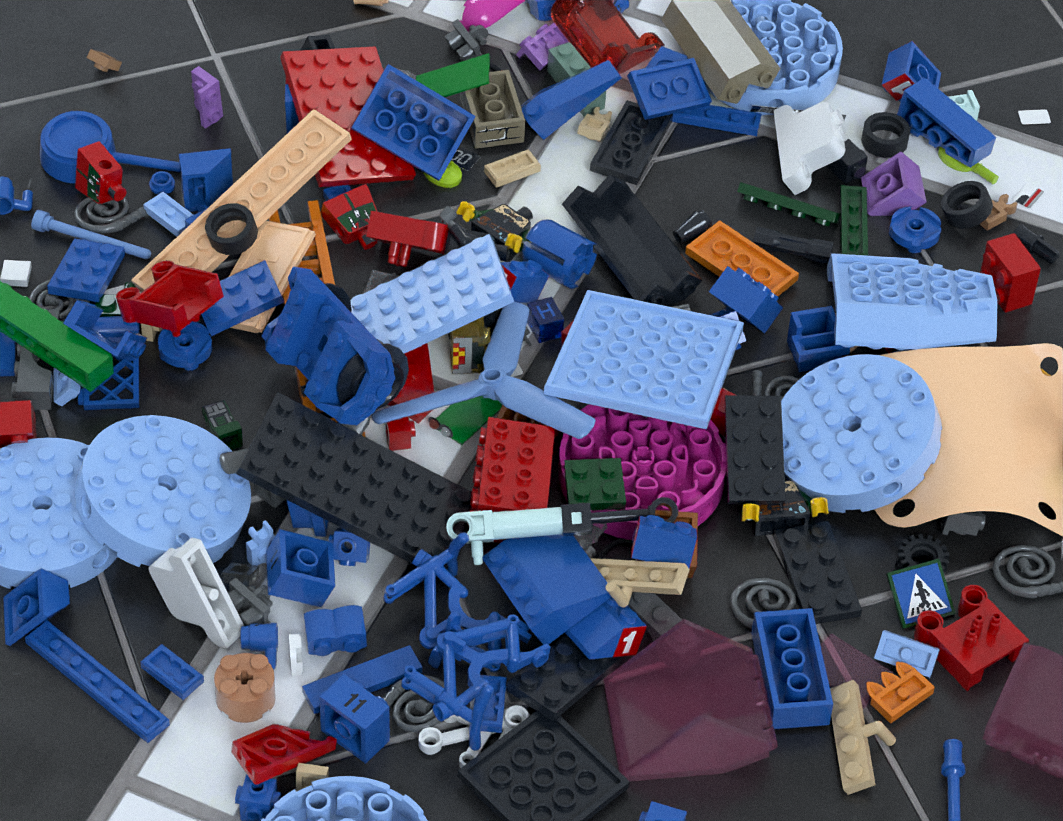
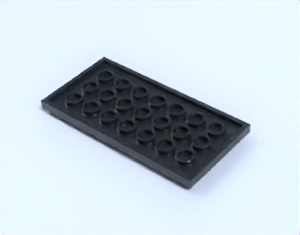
M278 392L236 473L246 480L410 563L413 562L421 549L431 556L439 555L448 549L452 540L448 537L447 521L453 514L470 512L472 510L470 505L472 492ZM459 521L455 523L453 532L457 535L463 533L466 522ZM445 564L444 568L448 570L449 566Z

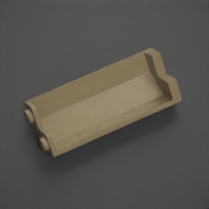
M671 0L661 19L687 57L695 59L702 78L718 100L737 104L749 84L769 88L781 69L730 0Z

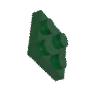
M621 458L564 460L568 504L590 503L591 510L626 509Z

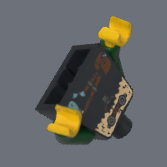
M462 201L456 211L458 215L463 216L464 221L471 222V231L491 234L498 245L510 247L509 259L504 262H510L518 252L522 253L523 242L531 243V241L526 239V235L531 229L530 220L533 219V214L525 206L515 211L508 205L501 204L494 209L478 211L475 210L472 204Z
M785 480V504H743L741 508L742 521L754 520L755 536L772 535L774 530L809 524L810 514H812V517L818 516L819 513L829 514L828 500L823 497L812 499L799 490L798 486L791 480Z

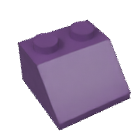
M899 152L861 177L862 186L867 187V213L870 216H892L903 207L912 206L911 210H915L926 203L920 167L902 152Z

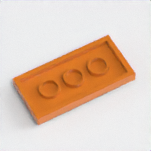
M720 220L686 246V255L720 277L727 266L734 271L739 267L756 282L759 281L769 288L776 296L782 294L798 281L799 273Z

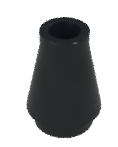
M703 210L694 211L673 231V236L678 243L683 244L712 227V222Z

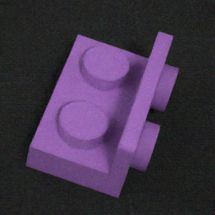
M555 21L550 26L544 24L536 31L535 37L528 36L519 44L521 49L516 55L518 58H521L526 54L533 64L541 70L548 65L549 49L568 42L574 45L575 41Z
M198 66L191 71L192 88L195 98L194 104L200 112L201 126L207 128L223 117L219 80Z

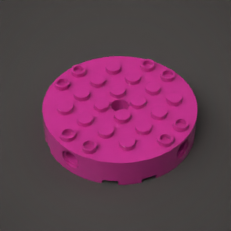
M588 404L580 411L596 420L590 433L582 439H577L563 433L559 451L558 478L562 494L567 503L564 460L621 458L626 509L591 510V513L647 509L648 505H651L657 498L667 497L676 503L678 511L698 513L699 526L714 512L721 500L727 468L726 445L722 442L719 430L711 419L707 429ZM659 506L655 509L670 511L666 506ZM638 521L592 524V527L618 538L632 540Z

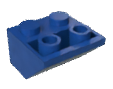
M230 148L179 154L184 207L189 212L197 211L196 204H204L210 207L233 185Z

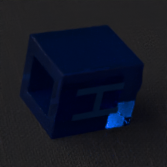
M552 297L527 303L530 309L527 323L538 343L562 337L564 317Z

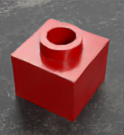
M405 417L385 423V433L390 450L411 449V437H416L414 420L409 421V418Z

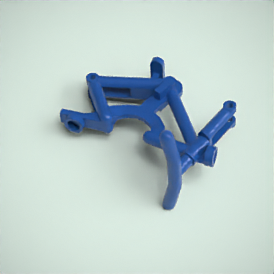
M465 532L460 533L452 540L449 548L439 555L431 556L421 549L412 562L417 568L393 584H389L383 596L384 602L391 604L395 599L424 580L425 627L420 632L419 641L423 647L433 649L428 663L434 668H438L443 659V654L437 649L436 643L438 636L445 633L448 620L447 618L437 625L436 576L450 588L447 597L448 609L450 614L457 611L461 615L460 628L468 629L506 619L498 612H492L485 620H475L468 617L460 606V598H466L469 593L467 588L454 577L458 573L457 557L459 551L469 541V535ZM445 564L449 566L448 570L444 568ZM519 620V639L527 644L532 635L528 633V625ZM501 639L488 642V651L502 649ZM476 646L470 647L479 653L486 652V650ZM501 663L487 664L485 668L495 673L500 669Z
M454 611L448 617L445 633L438 636L436 643L437 649L443 654L444 688L417 672L416 668L412 665H407L404 668L405 677L402 679L401 686L406 690H412L434 704L433 712L439 721H444L452 715L460 716L470 723L469 747L471 750L477 751L481 747V727L484 713L494 692V688L488 679L480 677L482 668L494 662L504 663L507 666V670L511 673H515L531 663L535 667H540L548 660L551 647L546 643L532 651L520 652L519 618L516 615H509L506 619L462 630L459 626L461 615ZM505 638L506 649L479 653L470 648ZM455 659L470 663L468 668L469 688L458 697L456 693ZM478 697L473 710L466 706Z

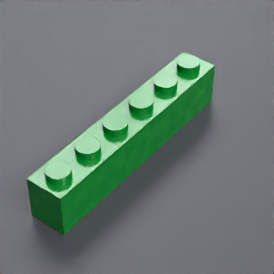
M0 281V332L90 392L114 374L113 357L110 352L63 324L64 321L61 322L52 316L48 310L35 305L27 296L20 295L7 283Z

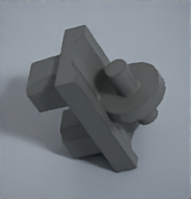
M458 19L452 22L454 30L447 34L445 39L452 50L464 43V46L456 50L460 60L466 61L482 56L483 54L479 51V44L485 45L487 43L488 30L482 25H472L469 27L468 32Z
M237 578L230 581L228 595L236 610L241 609L243 611L239 616L244 626L271 623L268 620V615L273 602L269 599L271 595H268V586L262 585L256 588L254 585H251L247 588Z

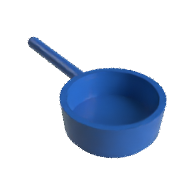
M70 111L62 113L50 120L41 133V165L50 176L62 182L76 183L78 149L98 141L102 143L118 163L180 172V163L176 161L116 152L108 124L102 118L89 112Z

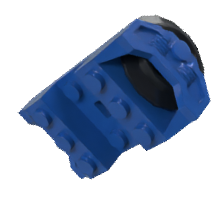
M292 267L288 276L291 289L282 313L267 324L262 338L265 340V350L278 364L296 366L309 380L304 394L317 408L335 418L338 423L358 425L376 410L385 407L397 397L407 379L409 372L408 359L400 348L389 343L381 344L351 313L350 297L342 287L332 283H323L311 269Z

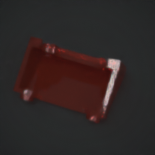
M556 0L551 8V17L554 23L590 67L609 60L617 72L622 74L652 58L661 46H665L658 35L653 32L644 33L639 38L614 6L613 2L615 0Z

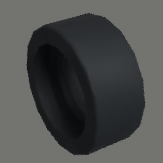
M875 113L864 122L861 142L869 153L877 157L892 158L899 152L903 153L907 149L911 129L908 122L895 113ZM879 130L891 131L899 138L891 140L881 139L875 136L873 132Z
M964 181L954 185L943 195L941 206L947 221L953 227L962 229L977 226L985 221L992 212L993 203L987 188L982 183ZM979 199L970 208L955 210L964 201Z
M229 203L219 206L206 219L205 231L210 244L217 252L224 255H236L245 252L257 239L258 228L252 212L244 205ZM236 220L246 222V227L237 236L231 238L217 236L220 227L227 222Z

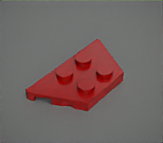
M272 724L233 741L231 752L251 781L258 785L298 767V763H307L335 750L337 739L328 736L326 740L318 741L310 739L309 731Z

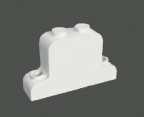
M820 102L801 112L798 110L794 111L789 105H784L774 110L782 180L794 195L805 191L810 186L812 181L811 174L815 170L840 159L845 153L844 141L847 139L842 129L844 119L838 109L834 111L827 102Z
M190 538L177 549L169 548L149 566V572L174 617L201 626L215 645L226 649L241 636V626H244L200 539Z

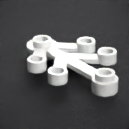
M475 699L470 702V709L472 710L474 708ZM515 705L507 710L504 709L503 732L499 739L520 724L513 723L512 721L518 720L522 722L530 716L524 707ZM455 715L444 720L447 723L458 721L467 726L470 724L460 716L457 717ZM433 727L425 728L419 734V748L425 754L433 755L439 752L442 746L469 740V727L441 733ZM481 731L480 749L473 751L468 747L467 751L463 752L459 757L460 768L466 765L463 762L465 759L472 760L478 756L491 734L496 732ZM428 742H433V743H435V744H434V745H427L426 743H428Z

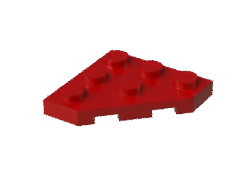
M428 343L405 353L409 367L405 385L397 397L387 405L393 406L434 393ZM433 410L408 416V418L419 424Z

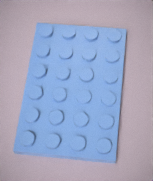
M490 234L476 238L461 248L453 249L440 258L428 261L423 266L410 272H405L399 277L387 283H382L364 294L356 295L350 300L351 313L376 339L384 344L389 343L400 348L404 354L515 302Z

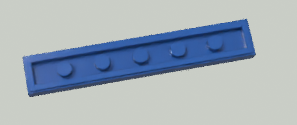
M48 620L25 637L28 646L145 742L149 743L170 726L169 719Z

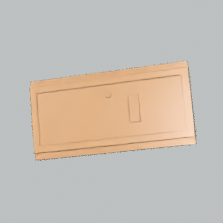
M265 221L258 228V235L254 244L245 252H242L229 277L265 260L281 295H283L289 284L288 276L292 267L299 266L316 235L315 231H311L308 228ZM276 306L230 328L262 333Z

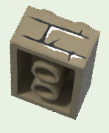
M509 70L489 72V84L460 93L463 109L476 116L469 127L475 149L524 142L525 118Z

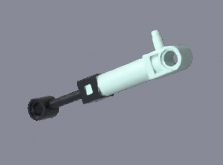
M661 497L653 501L651 505H648L647 509L591 513L590 503H579L541 509L492 512V510L459 512L449 518L446 529L448 537L454 540L458 536L453 532L454 524L459 521L466 522L469 525L467 533L469 541L466 544H471L474 565H482V543L494 542V540L550 535H589L592 533V524L638 521L639 516H656L655 509L659 506H666L671 512V517L664 521L674 523L678 516V508L672 499Z

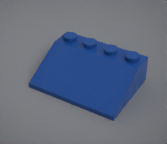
M388 64L351 129L439 181L476 116Z
M550 535L506 539L482 557L526 624L543 645L546 643L550 644L611 598V595L606 590L608 582L574 536Z

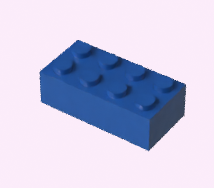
M812 608L755 612L751 634L770 728L783 729L829 725L833 700Z

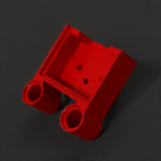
M371 211L366 237L390 244L388 263L406 267L410 258L411 248L445 254L449 227L446 224Z
M168 260L158 262L152 266L151 271L155 283L142 293L136 287H129L120 290L116 294V300L124 322H137L167 329L172 332L174 337H179L181 335L180 331L192 321L198 322L202 313L224 297L217 273L176 265L173 261Z
M968 585L962 590L957 609L960 617L959 620L943 628L942 616L935 611L926 610L919 614L914 631V640L940 649L937 657L938 662L966 691H969L970 687L981 681L985 668L1008 654V659L1011 662L1020 657L1024 658L1029 639L987 598L985 589L978 585Z

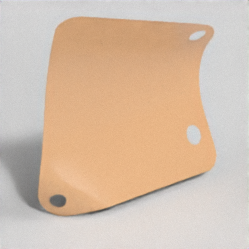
M1049 343L1007 347H943L880 355L908 365L922 377L931 391L942 423L939 454L935 463L931 464L923 474L925 478L902 498L886 506L874 509L885 523L905 528L953 514L995 511L1028 518L1063 536L1062 347ZM1046 357L1055 358L1058 363V370L1052 376L1044 375L1040 369V364ZM903 499L914 501L915 508L909 515L896 517L893 514V507ZM1039 502L1048 504L1056 514L1055 520L1048 519L1041 513L1038 507Z

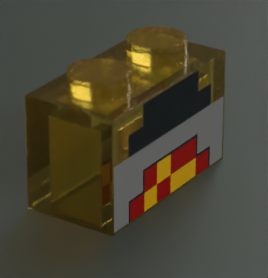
M483 317L451 331L450 358L452 374H473L484 371L483 356L487 349L485 344L490 343V329L484 328Z

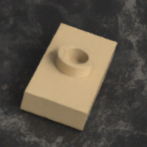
M529 149L484 165L485 174L496 188L541 171L540 163Z

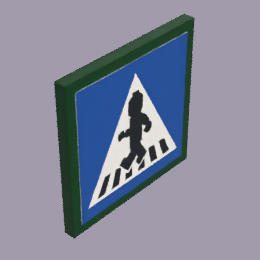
M940 559L886 573L902 629L915 626L919 614L926 610L935 611L942 618L956 614Z

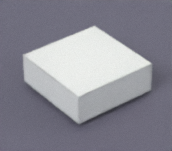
M4 260L0 281L10 286L28 287L32 269L31 261Z

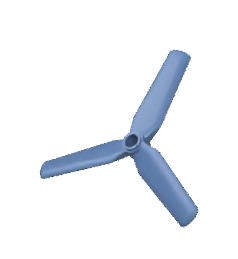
M513 302L502 307L483 356L484 371L479 375V379L375 411L371 415L372 420L376 424H383L482 396L483 398L498 400L508 409L577 439L587 436L593 429L596 421L595 418L554 396L544 395L542 389L531 383L510 377L517 368L530 311L528 306L519 302Z

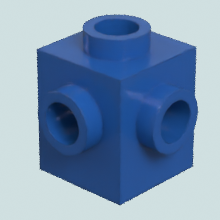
M337 528L334 531V535H329L328 541L333 542L334 560H339V565L356 566V562L366 563L369 560L370 542L343 528ZM346 542H350L352 548L347 547Z
M246 774L244 784L237 787L235 804H239L241 820L261 821L262 818L265 819L274 809V804L281 799L282 795L281 792H277L276 779L271 778L256 785Z

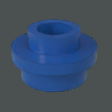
M156 172L149 182V187L155 194H160L161 192L169 194L175 188V180L168 172Z

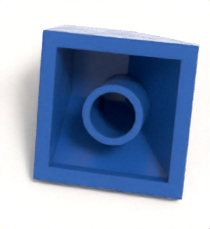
M40 568L3 597L6 645L11 646L70 604L68 580Z

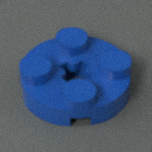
M912 206L903 207L892 215L889 236L896 243L907 248L911 253H920L922 249L934 246L939 241L941 233L939 217L931 210L920 207V210H911ZM911 227H913V228L919 227L920 230H915V229H912Z
M192 321L180 331L181 335L179 337H174L170 330L163 329L158 337L160 358L166 363L191 371L197 369L199 364L203 363L210 356L212 340L208 329L204 325ZM187 342H190V345H189V346H181V345H180V344H186Z

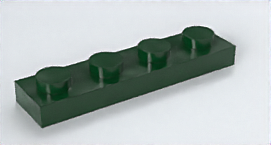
M740 182L737 192L744 194L743 199L754 203H757L758 199L768 201L767 207L781 211L783 206L792 209V215L804 219L806 214L816 217L814 222L829 226L830 222L838 223L840 213Z
M841 185V254L868 256L867 187Z

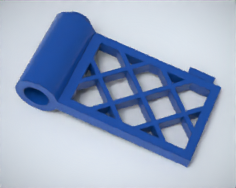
M122 316L99 317L93 327V330L117 345L126 331L140 334L139 323H126L123 321ZM111 354L120 361L113 367L114 374L92 392L85 388L80 389L78 405H84V410L139 408V358H135L133 363H131V360L119 358ZM126 366L133 373L128 378L123 379L117 373ZM111 378L120 383L112 391L103 386ZM126 388L133 393V399H120L117 395ZM98 389L106 395L102 400L90 401V395Z

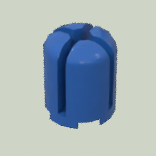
M549 219L537 222L529 230L526 239L532 243L523 242L522 247L523 261H536L542 266V270L549 275V278L570 289L578 287L575 283L583 273L589 275L597 257V254L593 252V245H596V243Z

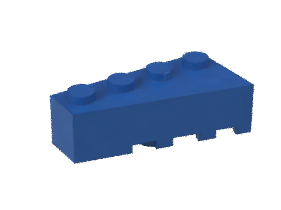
M925 77L904 90L897 115L903 117L908 122L911 129L910 134L916 137L921 135L929 140L928 144L935 148L938 146L944 148L947 155L970 168L991 154L997 137Z

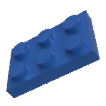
M694 58L630 71L627 75L645 120L709 106L712 102Z
M74 238L47 285L48 294L99 302L125 256L124 247Z
M264 260L221 280L220 284L224 297L201 315L210 335L213 336L284 303L266 261Z

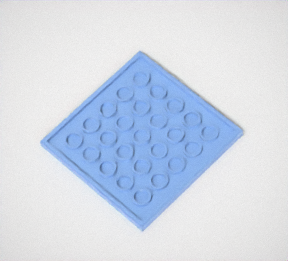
M587 290L545 384L544 395L707 429L741 337L744 322Z

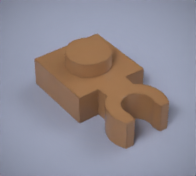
M1008 194L1001 195L998 202L992 200V212L980 225L989 230L1006 221L1007 215L1016 212L1018 203L1006 204L1009 198Z

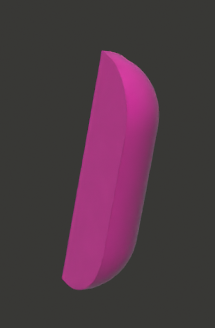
M467 0L463 5L466 7L462 20L459 21L468 32L469 27L472 25H482L487 28L525 0Z

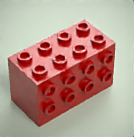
M488 417L487 427H481L479 444H483V446L477 445L475 462L480 467L475 466L473 483L475 488H472L470 500L472 510L470 512L474 510L501 512L547 508L555 429L545 425ZM506 539L494 540V542L501 543Z

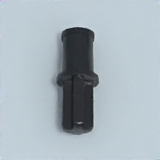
M1023 224L1014 230L1013 233L1028 248L1030 253H1037L1051 264L1055 263L1060 257L1058 250L1045 242L1042 235L1034 234Z

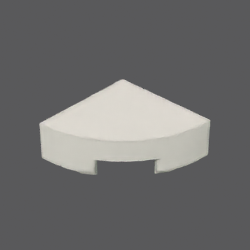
M299 634L289 635L292 676L302 675L301 636Z

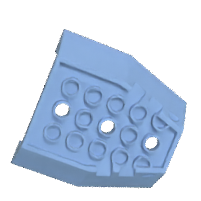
M831 254L827 265L828 281L833 282L835 298V345L848 348L867 346L871 349H881L883 347L907 351L909 349L917 350L996 341L997 296L992 275L963 269L947 270L943 268V265L934 264L933 266L919 264L918 260L911 258Z

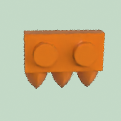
M896 662V671L899 677L889 672H881V679L885 687L874 682L866 683L867 692L871 698L870 704L890 724L930 697L935 689L914 667L903 662Z

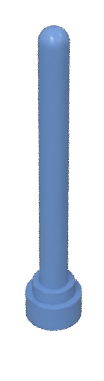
M37 210L33 216L31 224L33 230L40 232L54 230L79 239L122 246L125 249V253L143 259L151 257L149 249L54 220L48 212Z

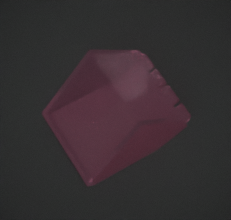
M683 619L604 679L619 772L629 781L723 774L770 757L769 751L776 749L778 744L775 730L772 726L773 721L769 703L767 702L768 697L764 679L761 677L762 670L759 656L751 655L753 654L752 648Z
M1024 642L987 723L982 739L987 740V745L1004 753L1007 750L1010 751L1011 756L1032 766L1034 764L1039 765L1038 769L1059 779L1063 777V656L1040 645Z

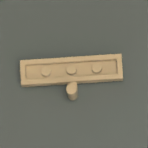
M590 558L608 582L606 585L607 592L620 607H626L629 604L632 592L681 595L690 570L685 563Z
M854 680L830 688L833 700L831 718L842 786L848 795L876 785L867 737L877 734L887 746H892L896 742L895 736L881 721L865 725L859 685Z

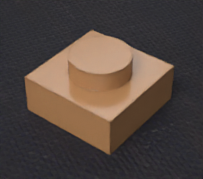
M90 49L87 56L88 59L95 62L94 67L104 72H108L109 69L119 71L122 64L121 61L93 49Z

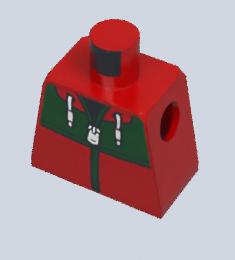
M100 141L79 148L77 152L75 188L97 204H103L111 200L121 201L126 196L127 191L122 187L123 170L120 164Z
M367 184L323 202L320 212L321 216L343 243L349 244L359 240L364 250L370 249L377 244V240L366 237L371 211L377 212Z

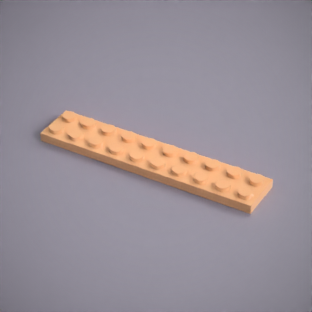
M313 109L131 280L132 283L143 292L155 283L151 271L152 266L166 260L173 261L176 265L212 272L229 255L217 252L210 244L205 231L206 219L210 213L219 206L238 203L246 206L252 212L257 228H259L352 140L350 133ZM240 220L227 222L220 227L217 236L222 238L237 236L246 227V222Z

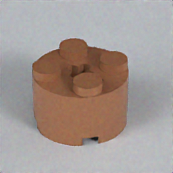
M240 653L226 655L221 659L214 675L218 709L235 722L249 723L263 717L262 714L274 707L276 700L274 670L268 662V658L263 654Z

